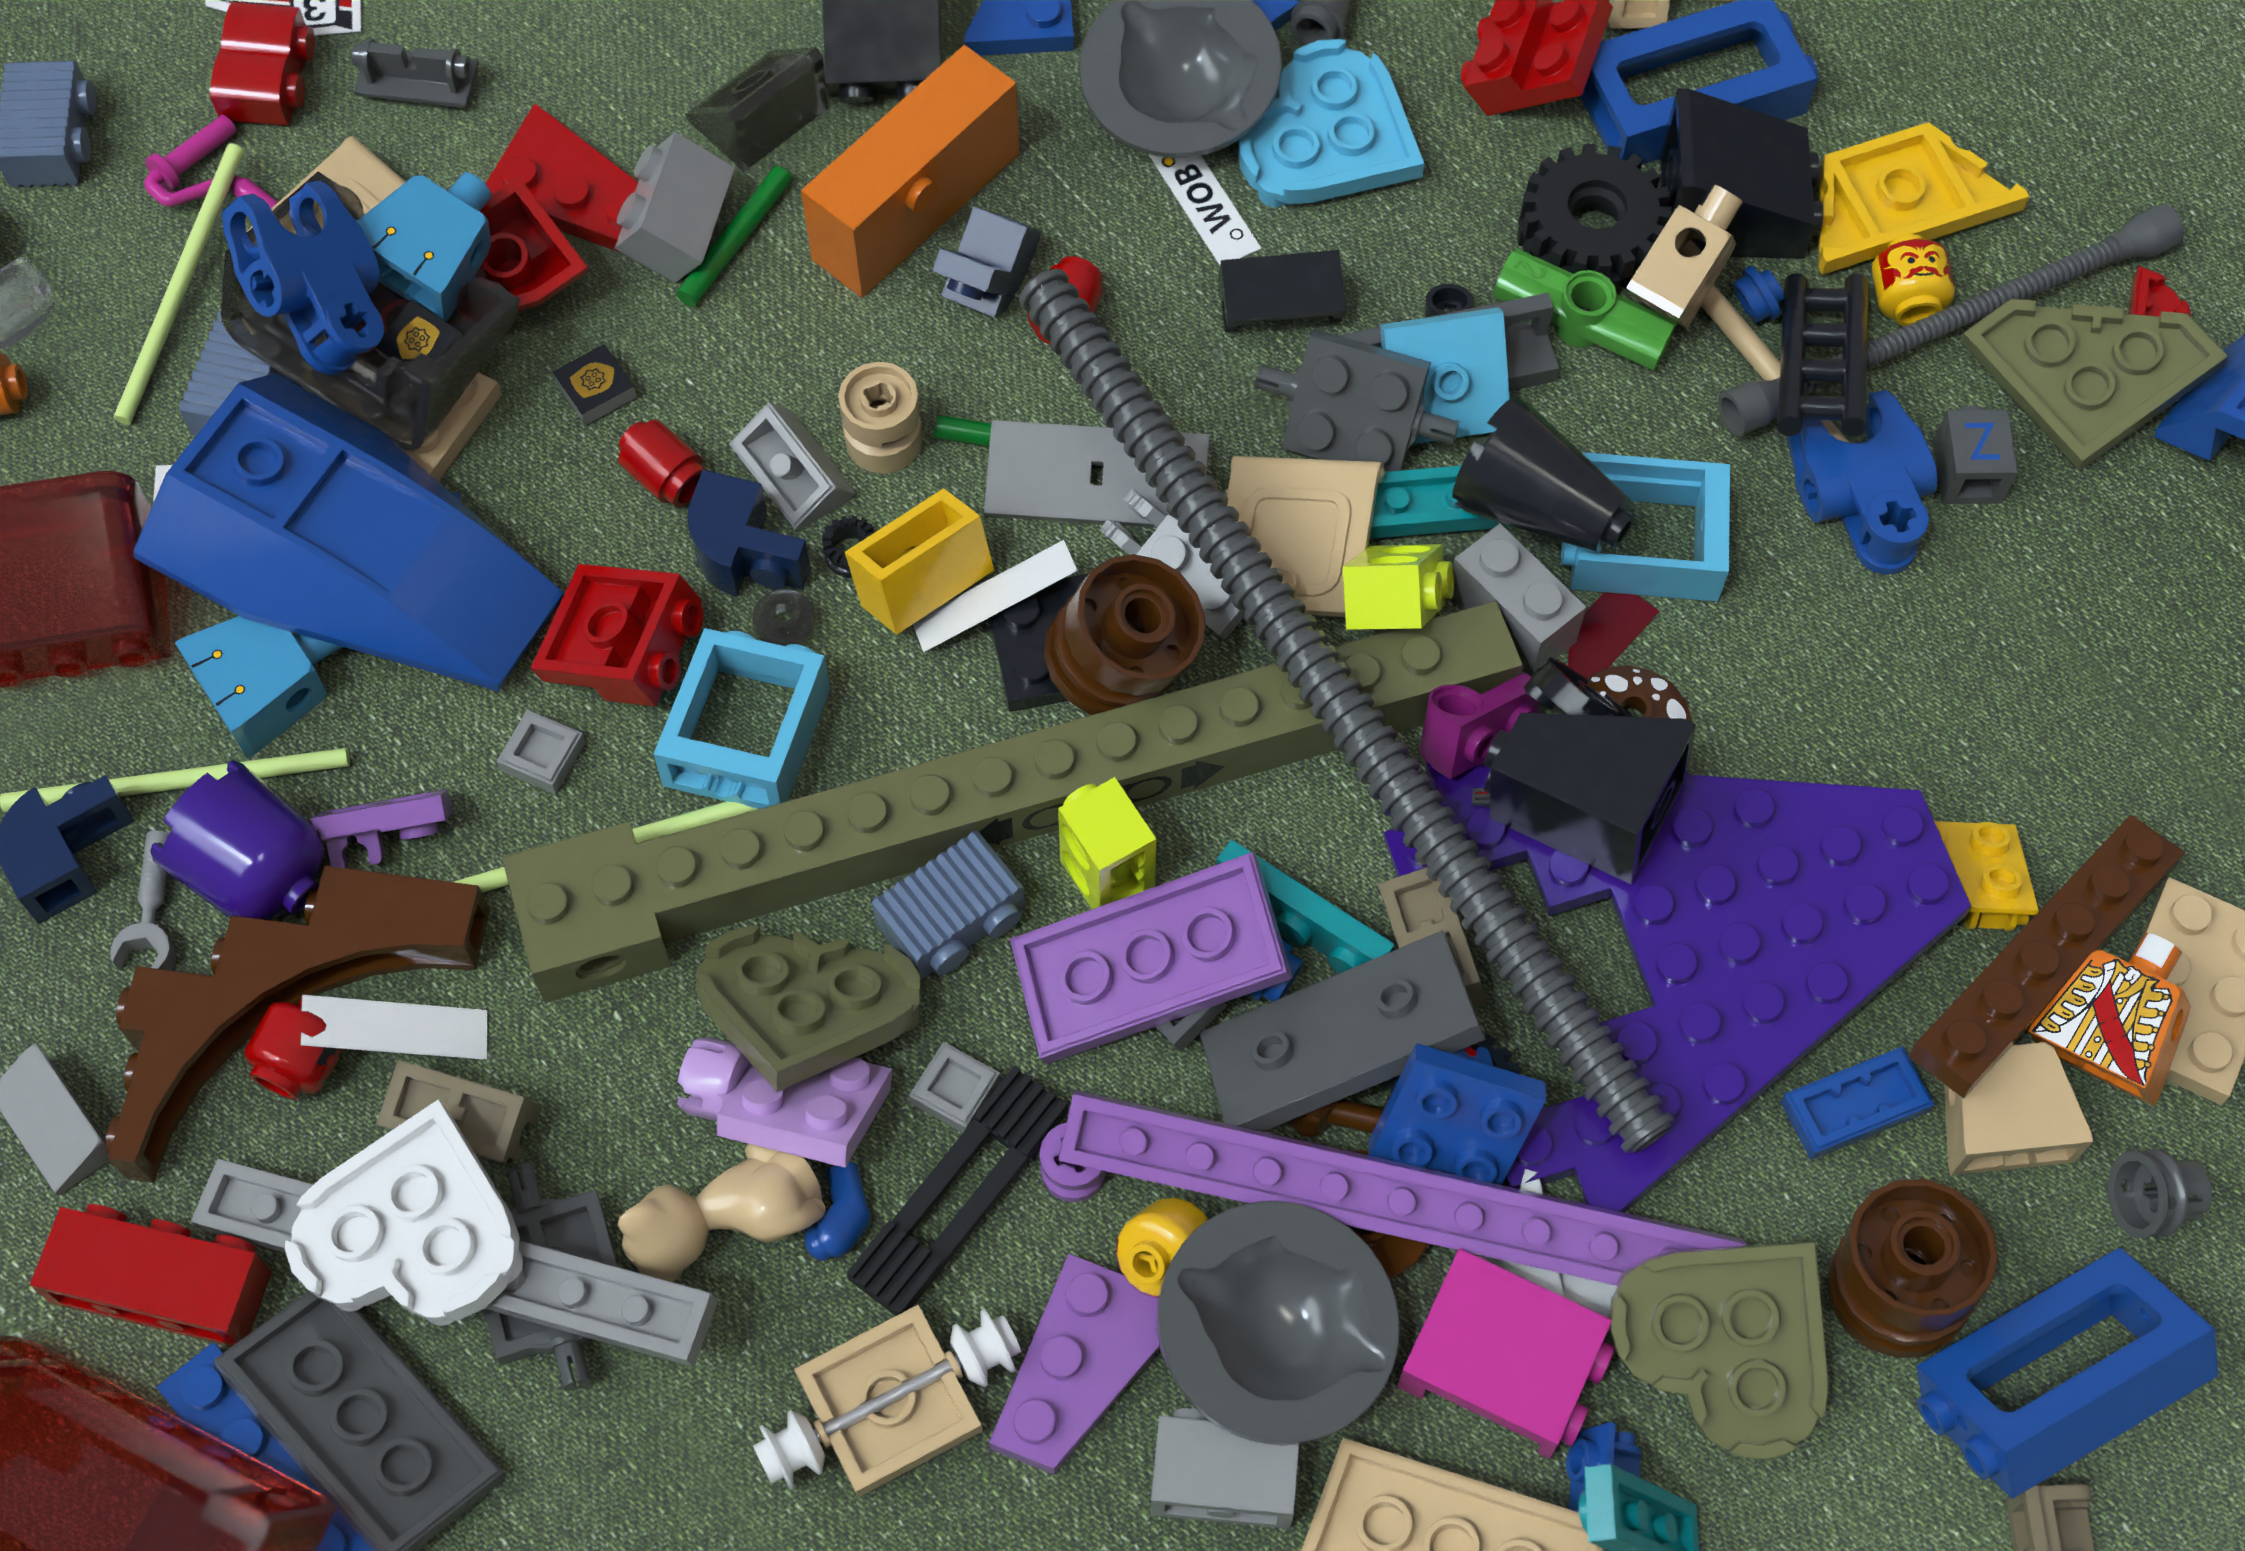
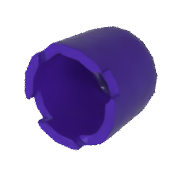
M230 761L227 764L226 770L229 773L219 780H216L208 772L201 776L182 794L163 819L172 828V831L164 845L160 842L152 844L150 851L153 861L229 918L232 915L273 921L288 911L294 915L305 909L309 891L319 888V884L315 880L320 872L324 856L320 833L315 830L310 821L240 762Z

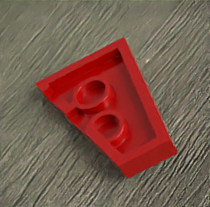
M534 103L485 184L490 189L491 194H493L519 176L561 232L619 252L615 249L622 226L617 224V217L626 199L635 192L638 182Z

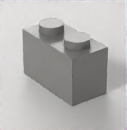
M674 132L657 147L649 145L640 156L634 170V176L639 178L636 190L626 199L617 217V224L621 225L622 229L615 249L676 283L703 262L735 167L677 132Z
M1501 523L1454 558V592L1452 599L1463 610L1497 601L1522 661V669L1532 677L1549 657L1556 659L1577 642L1587 607Z
M1195 1408L1174 1410L1173 1417L1159 1416L1150 1515L1290 1529L1294 1515L1299 1444L1273 1445L1247 1440L1220 1428Z

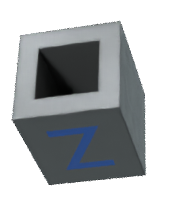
M1965 406L1957 410H1947L1933 440L1941 503L2002 504L2018 473L2008 409L1986 410L1981 406Z

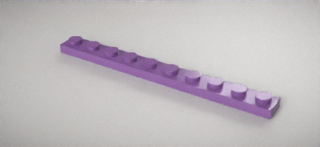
M1074 1090L1058 1160L1246 1203L1282 1201L1301 1204L1322 1211L1344 1225L1456 1250L1460 1248L1473 1254L1616 1286L1619 1277L1625 1270L1635 1267L1643 1259L1677 1250L1747 1245L1740 1238Z

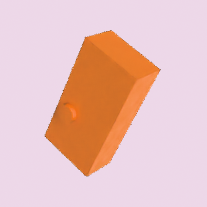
M966 45L958 49L801 190L811 260L861 298L869 293L1020 154L1017 83Z

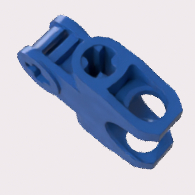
M322 181L306 183L297 194L289 198V214L296 234L291 233L280 224L264 199L259 198L254 193L239 196L222 212L223 230L232 256L235 274L250 304L262 316L284 315L297 341L301 355L315 370L327 375L341 374L354 364L359 353H366L376 347L384 334V324L381 315L368 295L378 285L379 265L361 226L348 212L336 192ZM314 201L319 204L324 216L323 229L318 224L314 215ZM246 215L252 224L257 245L250 240L246 232ZM362 321H365L366 326L357 333L354 328ZM324 334L327 339L316 347L315 341Z
M1882 390L1869 394L1865 430L1868 438L1867 441L1848 443L1838 440L1829 434L1821 420H1803L1802 430L1794 436H1787L1794 467L1795 487L1810 519L1815 523L1841 517L1855 549L1856 556L1862 565L1873 572L1885 575L1897 574L1907 569L1913 562L1918 547L1917 543L1924 536L1929 521L1927 509L1920 498L1933 495L1936 491L1937 471L1932 453L1920 428L1907 415L1896 397L1887 390Z

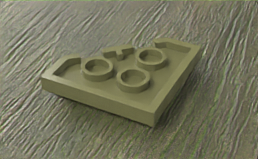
M2011 298L1965 331L1962 344L2080 471L2225 366L2228 356L2188 314L2163 311L2160 317L2123 314L2124 308L2073 304L2072 309L2036 306L2035 300Z

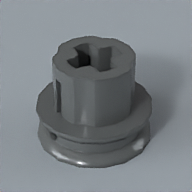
M2146 1149L2143 1152L2126 1151L2115 1160L2110 1169L2108 1179V1199L2113 1216L2122 1230L2133 1238L2168 1237L2178 1231L2183 1221L2199 1220L2210 1209L2212 1189L2203 1167L2194 1160H2174L2172 1156L2161 1149ZM2126 1180V1190L2122 1191L2121 1184ZM2156 1184L2157 1187L2145 1188V1185ZM2197 1195L2196 1199H2188V1196Z

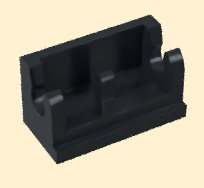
M1339 250L1227 259L1220 262L1218 291L1220 294L1224 332L1237 331L1236 327H1239V324L1323 316H1328L1329 322L1334 323L1342 322V317L1346 316L1347 310Z

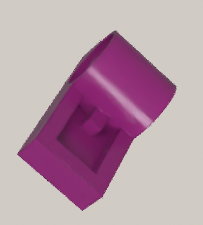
M1524 672L1483 694L1461 685H1442L1434 688L1429 694L1419 747L1421 757L1431 764L1433 769L1449 779L1477 765L1484 764L1490 745L1500 730L1510 733L1520 713H1540L1538 711L1540 703L1524 689L1531 676Z

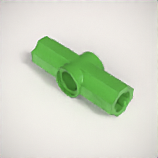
M1518 248L1512 251L1508 257L1492 297L1504 302L1549 293L1554 307L1550 323L1554 325L1555 332L1562 341L1575 347H1589L1597 344L1653 371L1662 359L1678 323L1669 317L1616 294L1615 286L1602 273L1586 270L1572 274ZM1578 307L1588 308L1591 311L1581 310Z

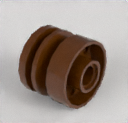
M1136 554L1108 559L1089 573L1077 588L1075 594L1059 610L1046 632L1044 659L1051 681L1067 701L1089 715L1161 696L1170 687L1171 683L1179 678L1193 663L1204 643L1205 615L1198 594L1180 572L1159 559Z
M1927 1179L1896 1180L1872 1191L1855 1211L1845 1235L1833 1254L1826 1279L1830 1307L1844 1330L1870 1350L1894 1358L1925 1357L1948 1346L1964 1327L1968 1318L1975 1310V1306L1980 1302L1992 1283L1998 1259L1993 1230L1978 1207L1954 1188Z

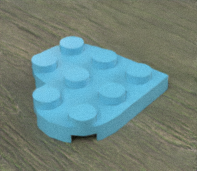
M1342 39L1317 40L1298 48L1294 52L1293 60L1281 73L1276 93L1277 99L1273 101L1262 120L1249 133L1238 140L1240 171L1249 185L1258 191L1259 199L1270 207H1281L1286 204L1314 203L1414 180L1423 176L1424 161L1389 71L1379 56L1373 53L1370 59L1360 51L1346 48V41Z

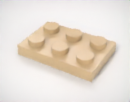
M2168 877L2159 890L2138 942L2139 945L2145 933H2151L2171 942L2182 951L2167 981L2184 990L2191 1006L2166 1080L2222 1105L2231 1095L2245 1058V910Z

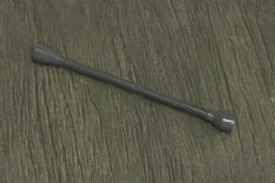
M2158 204L2133 215L2118 232L2106 236L2104 241L1909 324L1902 329L1900 328L1883 337L1872 340L1870 343L1868 342L1867 368L1913 349L1916 346H1920L1923 343H1927L1929 340H1934L1948 332L1980 320V318L1988 316L2011 298L2028 299L2111 262L2118 263L2128 258H2151L2175 248L2182 243L2184 237L2183 223L2180 216L2169 204ZM1843 353L1831 359H1842ZM1780 377L1774 380H1750L1719 394L1718 408L1720 416L1727 429L1733 435L1740 437L1769 424L1778 415ZM1804 383V395L1832 383Z

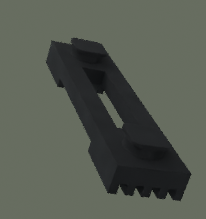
M1015 1065L976 1112L971 1124L892 1221L889 1220L847 1271L848 1280L895 1316L911 1309L1038 1151L1047 1133L1058 1126L1068 1113V1103L1063 1099L1061 1101L1058 1100L1056 1094L1052 1091L1047 1092L1042 1084L1033 1082L1031 1076L1022 1074L1021 1069ZM990 1136L1008 1148V1151L929 1249L926 1246L922 1247L914 1237H909Z

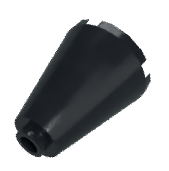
M1518 397L1506 401L1487 422L1497 430L1490 435L1484 445L1475 440L1467 453L1452 491V498L1457 500L1455 505L1462 508L1465 512L1596 553H1600L1607 545L1617 548L1628 534L1634 522L1635 516L1628 512L1631 499L1532 405Z

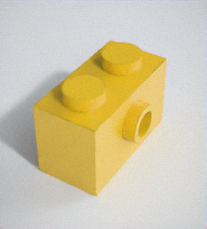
M944 488L845 551L861 606L896 635L994 571L980 515Z

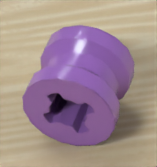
M1063 1123L1050 1130L1041 1143L1039 1154L1040 1172L1043 1184L1050 1194L1062 1201L1076 1203L1088 1200L1099 1192L1105 1183L1107 1171L1058 1161L1067 1124Z

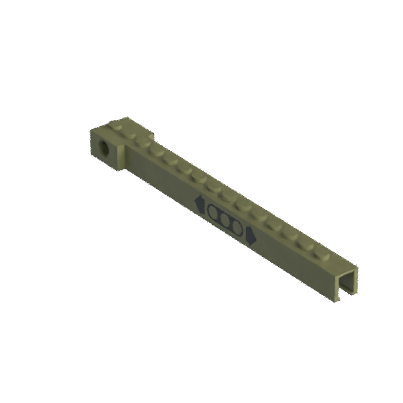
M1497 601L1431 619L1422 628L1395 629L1335 646L1340 653L1337 661L1346 662L1351 668L1349 678L1356 677L1363 685L1360 693H1368L1374 700L1372 710L1379 709L1386 717L1383 725H1391L1397 733L1424 725L1429 694L1434 688L1442 685H1461L1483 694L1520 675L1523 668L1522 661ZM1277 663L642 843L637 844L629 821L502 857L530 971L544 1003L670 967L671 962L665 943L915 872L919 867H924L929 860L936 859L940 853L946 852L951 845H956L961 838L968 837L972 831L978 830L992 849L1059 830L1058 808L1063 806L1064 801L1071 793L1084 785L1096 784L1099 786L1115 777L1135 808L1336 751L1337 749L1333 745L1336 736L1327 735L1323 731L1322 724L1324 719L1317 720L1310 712L1313 704H1306L1299 697L1302 688L1291 686L1288 681L1290 672L1281 671Z

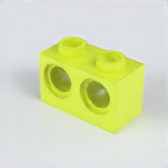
M1443 544L1369 546L1343 566L1346 630L1422 628L1446 606L1445 599L1453 597L1454 569L1451 561L1443 560Z
M1113 777L1099 786L1087 784L1071 793L1064 801L1063 806L1058 808L1060 862L1091 909L1155 887L1156 837L1116 778Z

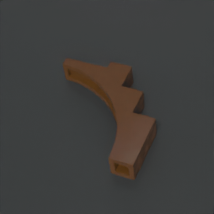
M324 865L319 888L311 889L307 896L305 904V922L307 925L231 915L226 936L219 937L213 948L211 969L214 976L136 966L130 988H124L119 996L116 1019L120 1031L139 1052L133 1053L129 1057L125 1068L124 1086L127 1094L121 1115L114 1116L108 1127L106 1135L108 1159L127 1180L154 1183L171 1136L199 1090L230 1055L253 1036L266 1011L273 1003L290 1002L297 1005L302 995L318 996L323 992L374 975L423 968L476 970L490 909L479 886Z

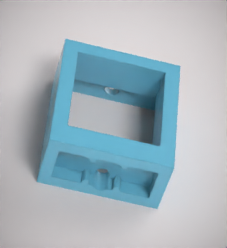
M1582 452L1631 501L1695 506L1694 561L1592 553V551L1562 542L1560 561L1561 565L1571 566L1570 589L1718 601L1729 573L1730 464Z
M704 628L654 751V758L662 786L718 800L736 802L757 809L787 802L830 691L825 655L817 654L813 650L798 644L782 646L756 640L751 635L741 631H728L725 633ZM718 671L795 689L769 757L691 739Z

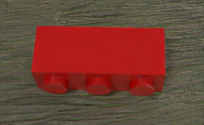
M88 1204L85 1212L64 1207L59 1208L29 1284L49 1303L230 1347L250 1334L272 1271L255 1253L256 1246L252 1243L223 1234L216 1235L214 1243L191 1238L192 1232L186 1227L160 1219H153L149 1227L126 1222L128 1217L125 1214L97 1204Z

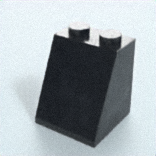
M822 0L825 82L829 96H839L841 103L866 104L874 101V95L897 94V100L901 101L943 64L941 0Z
M1677 88L1658 159L1660 188L1667 186L1670 195L1667 207H1672L1671 216L1679 205L1694 213L1710 185L1715 184L1743 201L1726 229L1736 242L1730 257L1804 259L1811 236L1820 235L1823 221L1822 201L1813 200L1812 188L1816 187L1818 181L1819 156L1817 152L1809 151L1808 128L1691 89ZM1693 239L1692 241L1703 251L1706 242L1701 239Z
M1520 713L1510 733L1503 730L1497 733L1485 758L1484 766L1490 768V773L1484 787V791L1490 794V819L1632 884L1688 778L1696 724L1680 718Z

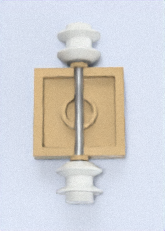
M916 1305L795 1368L796 1376L818 1420L813 1422L815 1427L813 1430L806 1417L789 1410L787 1411V1428L774 1434L765 1426H759L765 1439L753 1445V1448L770 1483L772 1484L784 1478L791 1490L793 1489V1472L805 1466L818 1475L822 1474L825 1454L820 1445V1442H822L825 1449L832 1446L859 1498L983 1432L982 1425L958 1379L963 1377L962 1369L968 1380L985 1388L988 1386L987 1370L1000 1364L1011 1373L1015 1372L1011 1357L1021 1353V1349L1005 1317L1001 1315L992 1320L986 1310L983 1309L980 1311L981 1326L969 1333L958 1324H954L950 1339L953 1355L951 1351L946 1353L942 1351L919 1305Z

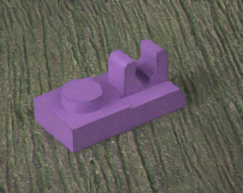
M448 789L322 811L311 818V823L316 831L320 830L322 840L325 839L331 866L347 868L346 847L351 842V836H355L357 842L366 847L370 865L381 862L385 856L381 832L398 829L400 839H411L439 832L437 822L447 820L453 812Z

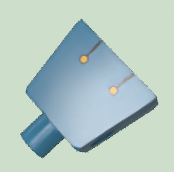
M464 172L448 191L423 175L413 176L358 219L356 222L361 226L379 265V282L408 301L410 299L447 322L490 250L491 242L488 219L479 212L492 197L488 186L480 178L469 172Z
M241 616L193 633L175 642L192 673L247 759L258 753L325 699L327 692L313 664L343 648L339 645L248 620Z

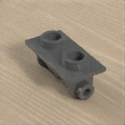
M367 38L363 44L355 43L352 49V63L354 66L361 67L354 94L355 96L467 108L479 60L461 55L459 49L450 48L449 51L415 47L413 52L405 51L404 46L376 43L374 39Z

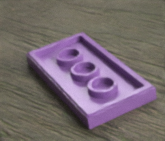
M1253 852L1010 939L1039 1058L1046 1064L1293 978L1260 863Z

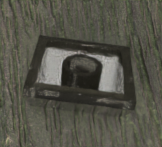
M817 47L769 51L687 112L685 116L694 128L745 172L830 108L823 56Z

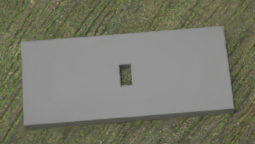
M992 420L984 516L1104 524L1107 519H1110L1123 526L1157 528L1147 519H1142L1129 508L1128 503L1124 501L1125 496L1131 489L1137 491L1166 516L1169 513L1166 510L1168 503H1162L1157 498V488H1152L1145 481L1146 473H1141L1134 465L1135 458H1130L1124 451V443L1118 442L1113 436L1114 428ZM1180 432L1185 438L1184 446H1190L1196 453L1194 461H1201L1207 468L1209 434ZM1092 465L1103 466L1102 485H1090Z

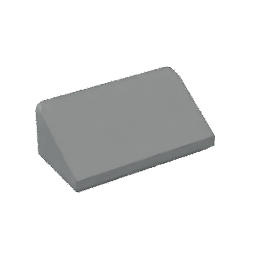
M768 402L729 443L755 479L762 484V488L795 530L800 531L843 505L856 494L796 415L787 408Z
M34 1043L18 1057L0 1078V1112L54 1193L59 1196L110 1160L106 1151V1140L51 1059L37 1043Z

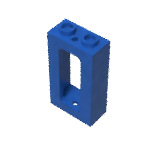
M1737 0L1602 41L1583 94L1579 97L1607 150L1609 145L1621 148L1619 158L1626 161L1629 160L1633 153L1644 159L1643 164L1658 160L1675 98L1674 96L1648 105H1639L1632 100L1622 81L1623 78L1753 39L1768 68L1694 91L1782 120L1806 114L1814 88L1818 83V72L1812 57L1804 54L1793 35L1791 20L1786 12L1779 11L1774 0Z
M2119 1247L1918 1364L1917 1373L1921 1397L1917 1400L1918 1409L1924 1421L1934 1433L1939 1436L1947 1434L1961 1448L1965 1460L1978 1477L1983 1480L1991 1478L2011 1499H2014L2218 1376L2215 1328ZM2110 1315L2115 1317L2138 1338L2016 1411L2004 1412L1999 1410L1981 1393V1391Z

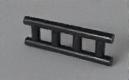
M1799 273L1790 274L1784 282L1785 300H1783L1778 430L1784 435L1794 436L1802 430L1803 420H1841L1842 432L1849 437H1858L1866 430L1868 279L1862 274H1852L1845 279L1844 288H1808V280L1804 275ZM1807 312H1844L1843 323H1807ZM1806 347H1843L1842 359H1805ZM1804 383H1842V396L1804 395Z

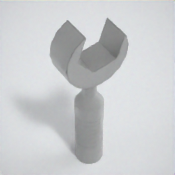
M155 830L149 831L146 834L142 875L140 877L137 898L143 909L142 919L140 923L131 924L121 930L113 940L110 950L111 961L119 971L130 951L152 947L158 955L151 968L170 971L174 968L176 961L175 946L163 929L154 924L156 910L164 903L168 873L153 861L150 851L154 842H160L164 845L170 834L168 832Z

